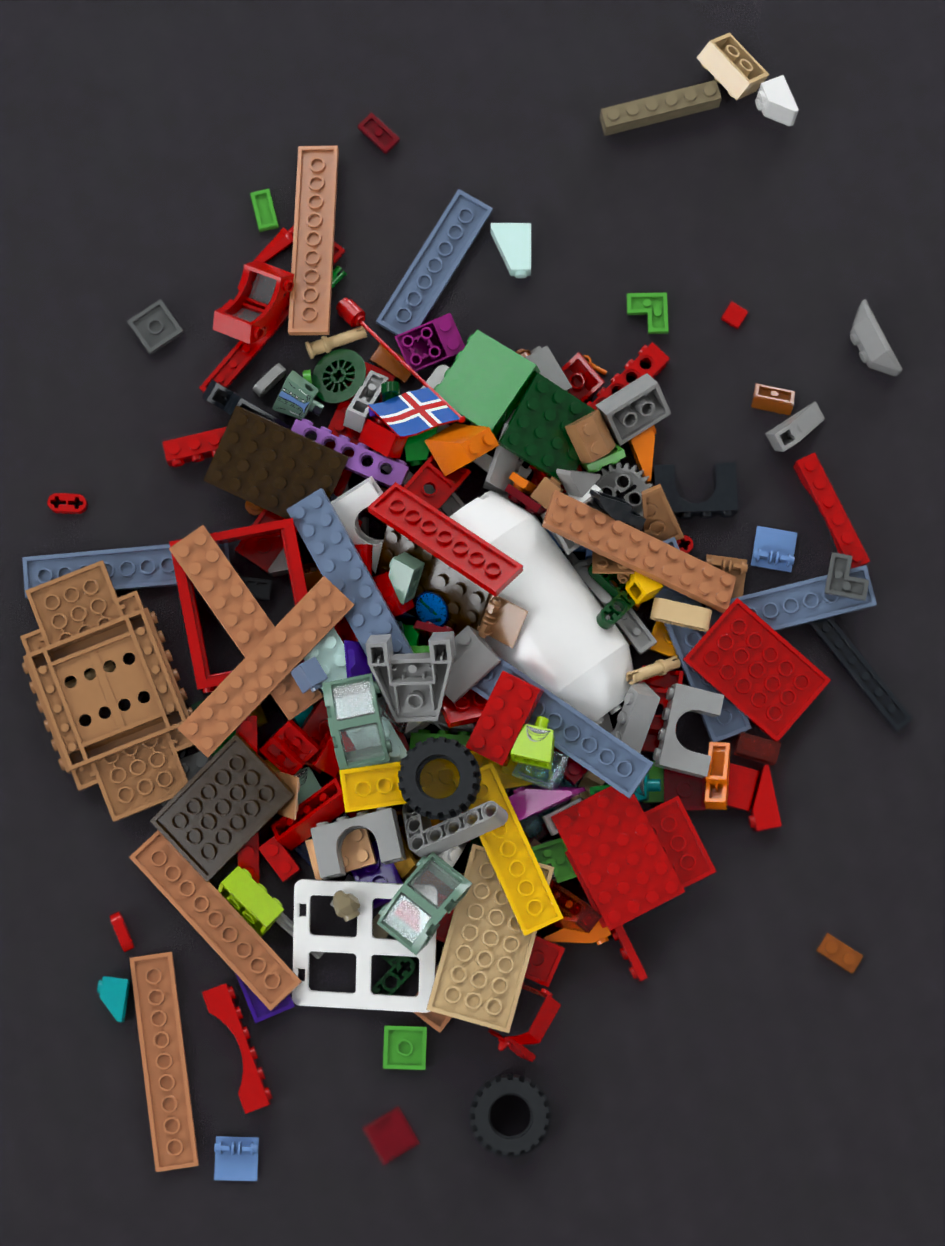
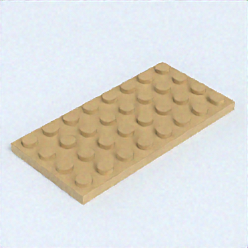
M472 844L463 875L472 885L466 896L454 908L426 1010L509 1033L537 931L526 936L523 935L484 847ZM539 863L548 885H550L554 867Z

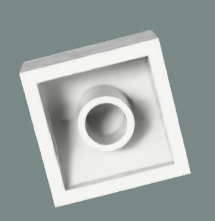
M784 75L761 83L755 99L757 109L761 110L767 118L789 127L794 125L799 109Z

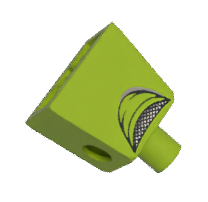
M538 716L535 726L524 724L510 753L512 761L549 770L552 769L555 736L553 730L547 729L549 719Z

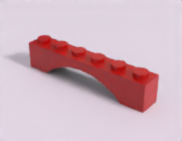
M815 452L797 460L793 467L802 485L819 508L832 535L837 552L853 556L850 569L868 565L870 559Z
M225 983L202 992L209 1013L219 1018L230 1029L240 1047L243 1059V1075L238 1095L245 1114L270 1105V1100L273 1097L270 1088H265L263 1079H265V1074L262 1067H258L255 1059H258L255 1047H250L248 1039L251 1036L247 1026L243 1027L241 1019L244 1016L240 1006L236 1007L233 1000L237 998L233 986L229 987Z

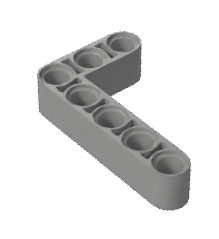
M494 801L485 802L434 826L431 825L430 819L415 812L408 804H403L402 806L408 847L421 858L423 856L427 858L432 852L436 855L503 826L508 820L507 811Z

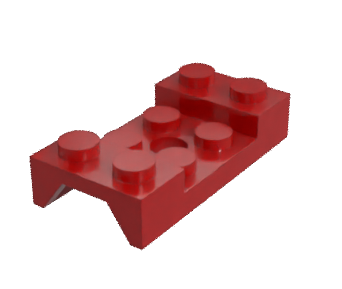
M431 455L404 485V488L439 510L466 481L471 471L459 468L444 476L433 455ZM432 485L435 492L427 494L424 491V486Z
M668 671L666 675H657L642 682H645L660 697L659 704L664 709L667 708L668 704L666 699L668 688L676 683L682 684L684 671ZM662 714L654 715L641 751L654 752L658 748L660 740H657V735L664 722Z

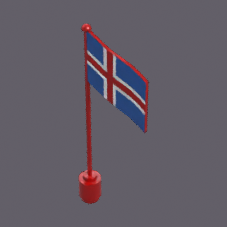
M343 298L336 306L338 315L351 327L362 325L426 387L406 392L384 402L368 404V407L399 438L416 436L448 423L465 422V416H461L364 323L365 311L352 299Z

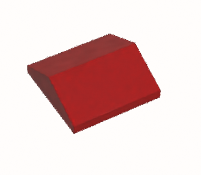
M580 352L561 368L572 386L568 393L584 403L592 398L605 384V381Z

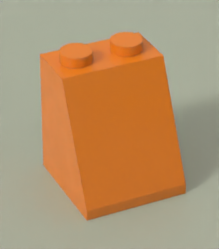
M457 423L425 440L444 476L449 475L499 446L490 427Z

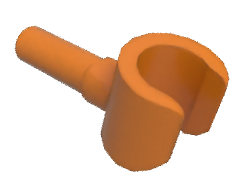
M583 355L595 371L606 375V370L592 363L588 355Z

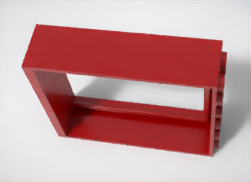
M293 518L210 534L217 545L281 533L295 605L308 593ZM180 540L169 541L170 547ZM171 553L197 690H203L205 694L212 693L232 671L210 675L193 583Z

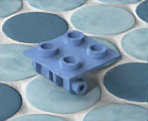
M757 526L751 566L791 572L795 560L794 552L797 532Z
M216 1136L214 1146V1180L257 1181L259 1137Z

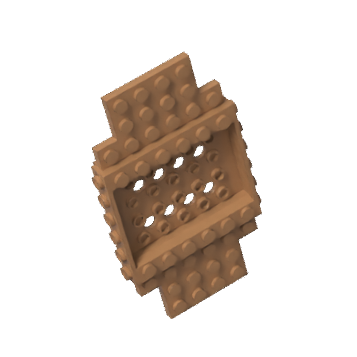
M103 560L25 590L39 629L20 636L26 651V655L23 656L24 662L22 667L25 674H29L32 680L29 682L33 694L37 693L39 701H36L40 713L44 712L46 717L44 725L47 732L51 731L54 738L51 740L55 752L59 751L61 758L58 759L62 771L66 770L67 773H72L78 791L99 784L113 822L171 800L189 782L178 752L195 745L177 728L193 713L192 707L188 708L185 702L188 696L184 687L180 689L178 684L181 678L177 669H173L170 662L173 661V657L169 649L165 650L163 643L166 642L162 630L158 631L156 623L159 622L155 612H151L148 607L144 608L137 590L118 598ZM127 653H132L135 656V662L131 665L124 663L123 658ZM107 661H113L116 664L113 672L108 673L104 670V664ZM92 668L96 671V677L93 680L85 678L84 673L87 669ZM69 676H73L77 680L73 688H68L65 685V680ZM143 691L150 694V700L147 703H141L138 700L139 694ZM123 699L130 701L131 706L127 711L119 709V702ZM103 707H108L111 710V715L107 719H102L99 715V711ZM89 715L91 717L89 726L84 727L80 724L81 716Z

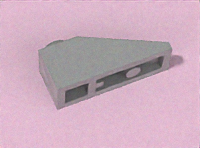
M370 370L363 385L360 386L346 410L343 426L361 433L366 418H371L369 416L368 404L378 403L382 395L381 384L388 382V377Z

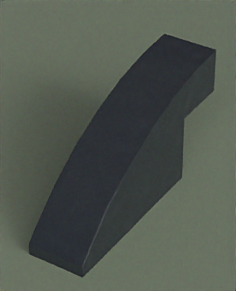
M211 380L202 395V398L221 408L231 416L236 405L281 426L290 428V425L214 380Z

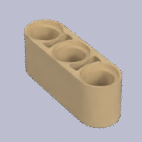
M654 598L650 619L707 632L710 626L712 610L668 599Z

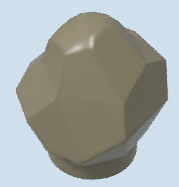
M342 890L334 894L333 906L338 917H343L344 921L347 922L360 915L358 898L351 893L345 894Z

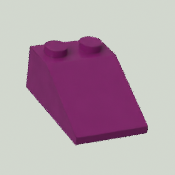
M528 785L514 790V795L508 798L520 821L534 817L585 792L586 789L585 787L541 785L532 787V785Z

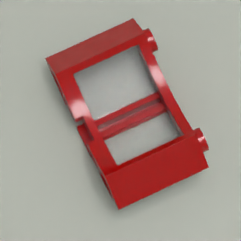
M258 260L244 264L242 277L237 287L239 292L234 300L230 299L224 306L214 311L213 330L248 344L261 339L271 330L283 313L290 292L294 288V273Z

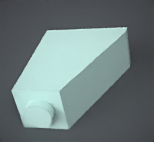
M491 223L492 238L510 276H515L516 278L531 276V223Z

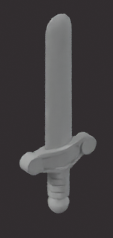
M573 552L568 555L565 553L574 569L602 603H609L612 600L609 593L588 573V567L592 563V558L579 560Z

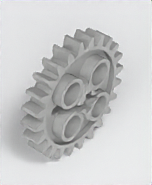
M619 462L616 465V469L613 465H609V471L602 468L603 475L600 474V479L595 484L602 492L605 488H610L614 497H618L620 495L619 492H624L635 484L637 487L626 494L624 499L633 506L632 511L643 516L641 491L653 486V483L647 484L646 482L650 477L646 476L643 478L644 470L636 472V465L629 469V463H625L624 468H622ZM622 476H626L629 480L627 487L620 485L619 480ZM633 493L640 495L641 500L638 504L633 503L631 500Z

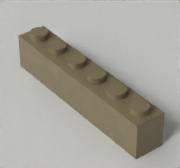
M713 80L602 108L600 121L604 135L607 136L718 108L722 98L717 81Z

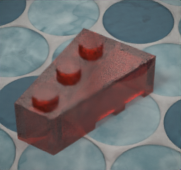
M551 879L549 887L563 919L550 924V926L590 933L602 916L589 904Z

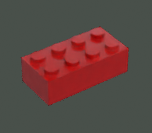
M502 671L465 747L507 767L511 759V750L524 724H528L544 690L506 671Z

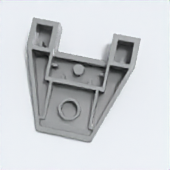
M454 631L433 632L429 639V653L394 654L391 634L370 635L366 642L368 665L396 723L438 721L456 653Z

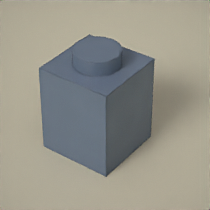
M316 657L299 664L290 672L302 693L309 690L313 693L323 687L321 683L328 679Z

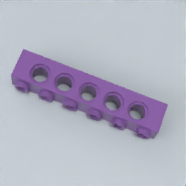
M307 419L295 420L292 431L305 437L309 434H316L317 438L315 441L326 445L327 442H334L336 446L333 450L342 454L346 450H353L354 456L349 458L345 470L366 479L372 476L376 483L390 488L395 482L401 486L404 485L410 471L409 467L406 466V462L400 459L393 461L379 452H372L369 450L370 447L358 442V445L351 443V439L340 434L337 437L331 434L332 431L322 426L320 429L313 426L314 423ZM365 458L373 459V463L369 467L363 466L362 461ZM390 466L392 468L391 473L388 475L382 474V467Z

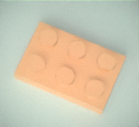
M362 828L350 832L344 839L341 848L345 872L348 873L377 864L368 829ZM313 839L307 840L305 843L315 879L324 880L320 878Z

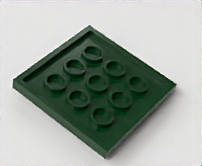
M536 373L498 444L547 476H553L560 481L556 473L557 469L577 470L581 462L565 426L595 411V409L541 374Z

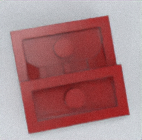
M291 719L259 751L281 772L294 775L319 751L320 746Z
M730 763L727 806L750 812L760 771Z

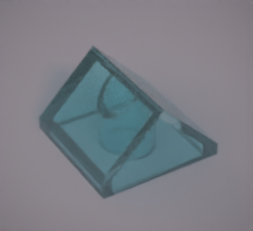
M554 751L551 770L518 762L512 772V776L553 790L560 787L569 756Z

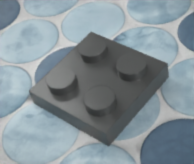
M161 299L127 321L150 355L184 334L182 328Z

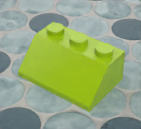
M237 866L219 885L218 891L261 937L284 911L281 902L276 898H272L267 893V889L261 883L257 884L252 879L250 872L244 868L242 869Z

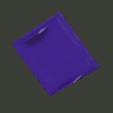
M344 640L347 678L372 673L368 665L367 656L360 643Z

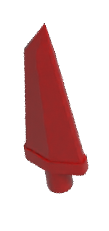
M294 225L288 231L283 227L254 261L258 260L266 263L293 244Z

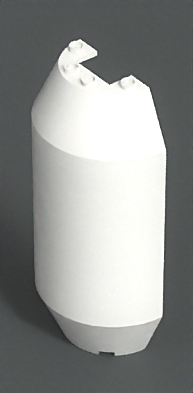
M492 490L484 493L480 498L477 497L451 515V519L523 565V572L500 592L498 596L528 611V614L514 648L490 636L484 638L495 654L598 725L605 720L603 718L605 714L610 712L612 715L621 709L620 703L624 701L625 695L631 686L629 684L630 681L627 682L626 673L634 670L629 643L616 625L610 629H603L599 626L596 617L603 609L602 605L547 530L542 527L536 515L529 513L524 508Z

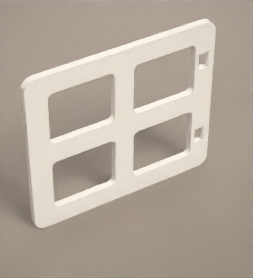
M301 879L296 882L294 886L293 972L298 976V968L305 969V981H302L292 991V1000L296 1005L430 1012L426 1008L436 976L437 931L428 945L417 955L396 939L375 938L373 936V900L375 898L392 899L403 884ZM414 884L413 887L437 906L438 893L434 886ZM342 890L345 894L351 893L358 898L360 915L357 916V935L355 937L314 935L310 932L312 895L334 896L337 891ZM300 904H306V916H300ZM422 910L420 913V933L431 919ZM310 952L355 954L356 991L348 993L310 990ZM372 956L417 957L419 959L418 996L372 993Z

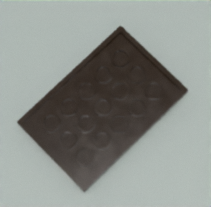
M236 405L203 481L288 519L291 517L286 509L320 488L324 489L327 497L331 500L349 460V456Z
M387 525L375 576L390 571L389 564L394 556H398L403 552L410 554L425 563L415 597L412 599L413 603L415 604L417 596L422 592H434L445 601L448 607V620L444 626L451 627L456 635L466 626L477 630L478 625H481L491 594ZM414 607L407 611V613L417 618Z
M237 733L150 822L208 882L295 794Z

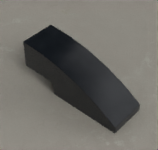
M590 489L589 494L603 512L616 521L619 520L640 531L642 530L646 519L637 512L632 511L633 506L623 499Z

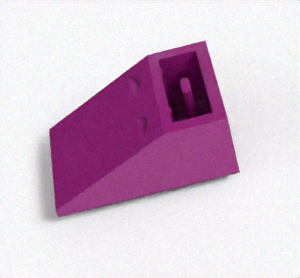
M451 313L394 336L405 362L415 372L455 359L457 354L465 348Z

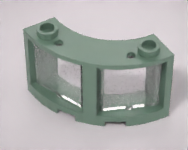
M372 673L322 683L325 707H327L328 714L327 719L330 734L333 737L334 751L339 769L345 770L389 762V753L393 752L390 740H386L377 696L381 692L377 682L374 681Z
M434 852L427 858L423 856L418 861L415 871L404 882L390 903L385 904L378 913L381 916L377 924L415 955L428 945L439 928L441 919L446 913L450 914L466 896L472 885L468 879Z

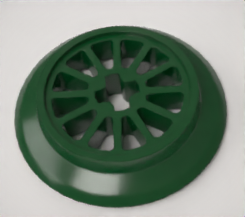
M338 349L325 355L317 363L312 374V385L319 390L317 396L328 403H340L353 397L365 381V362L357 352L349 349Z

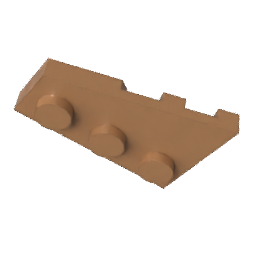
M661 484L641 491L643 517L646 519L644 533L661 541L675 537L676 541L684 538V534Z

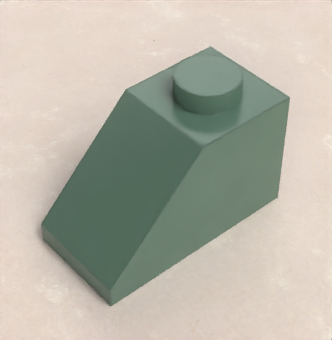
M406 552L392 558L388 574L398 600L403 605L415 597L425 565L424 562Z

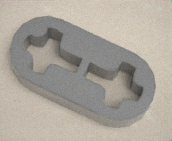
M280 363L276 364L255 384L252 390L259 397H263L284 377L287 370Z

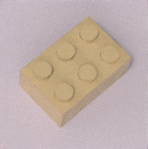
M730 32L710 40L697 56L701 65L736 100L756 92L761 83L769 76V73Z

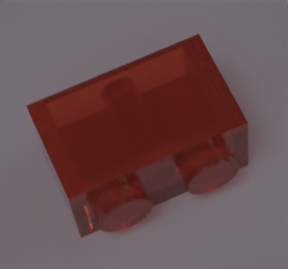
M740 732L733 755L773 766L777 762L781 743Z

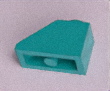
M103 976L102 980L98 982L97 993H100V999L116 1021L124 1022L131 980Z

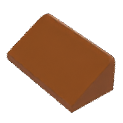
M756 383L751 407L791 415L795 391Z

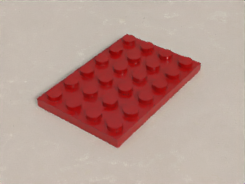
M739 598L732 602L727 610L683 658V661L721 695H724L731 704L776 743L831 681L829 677Z
M610 786L551 817L609 931L685 892L635 794L629 799Z
M679 796L644 812L683 888L717 872ZM566 851L565 854L601 927H607L570 853Z

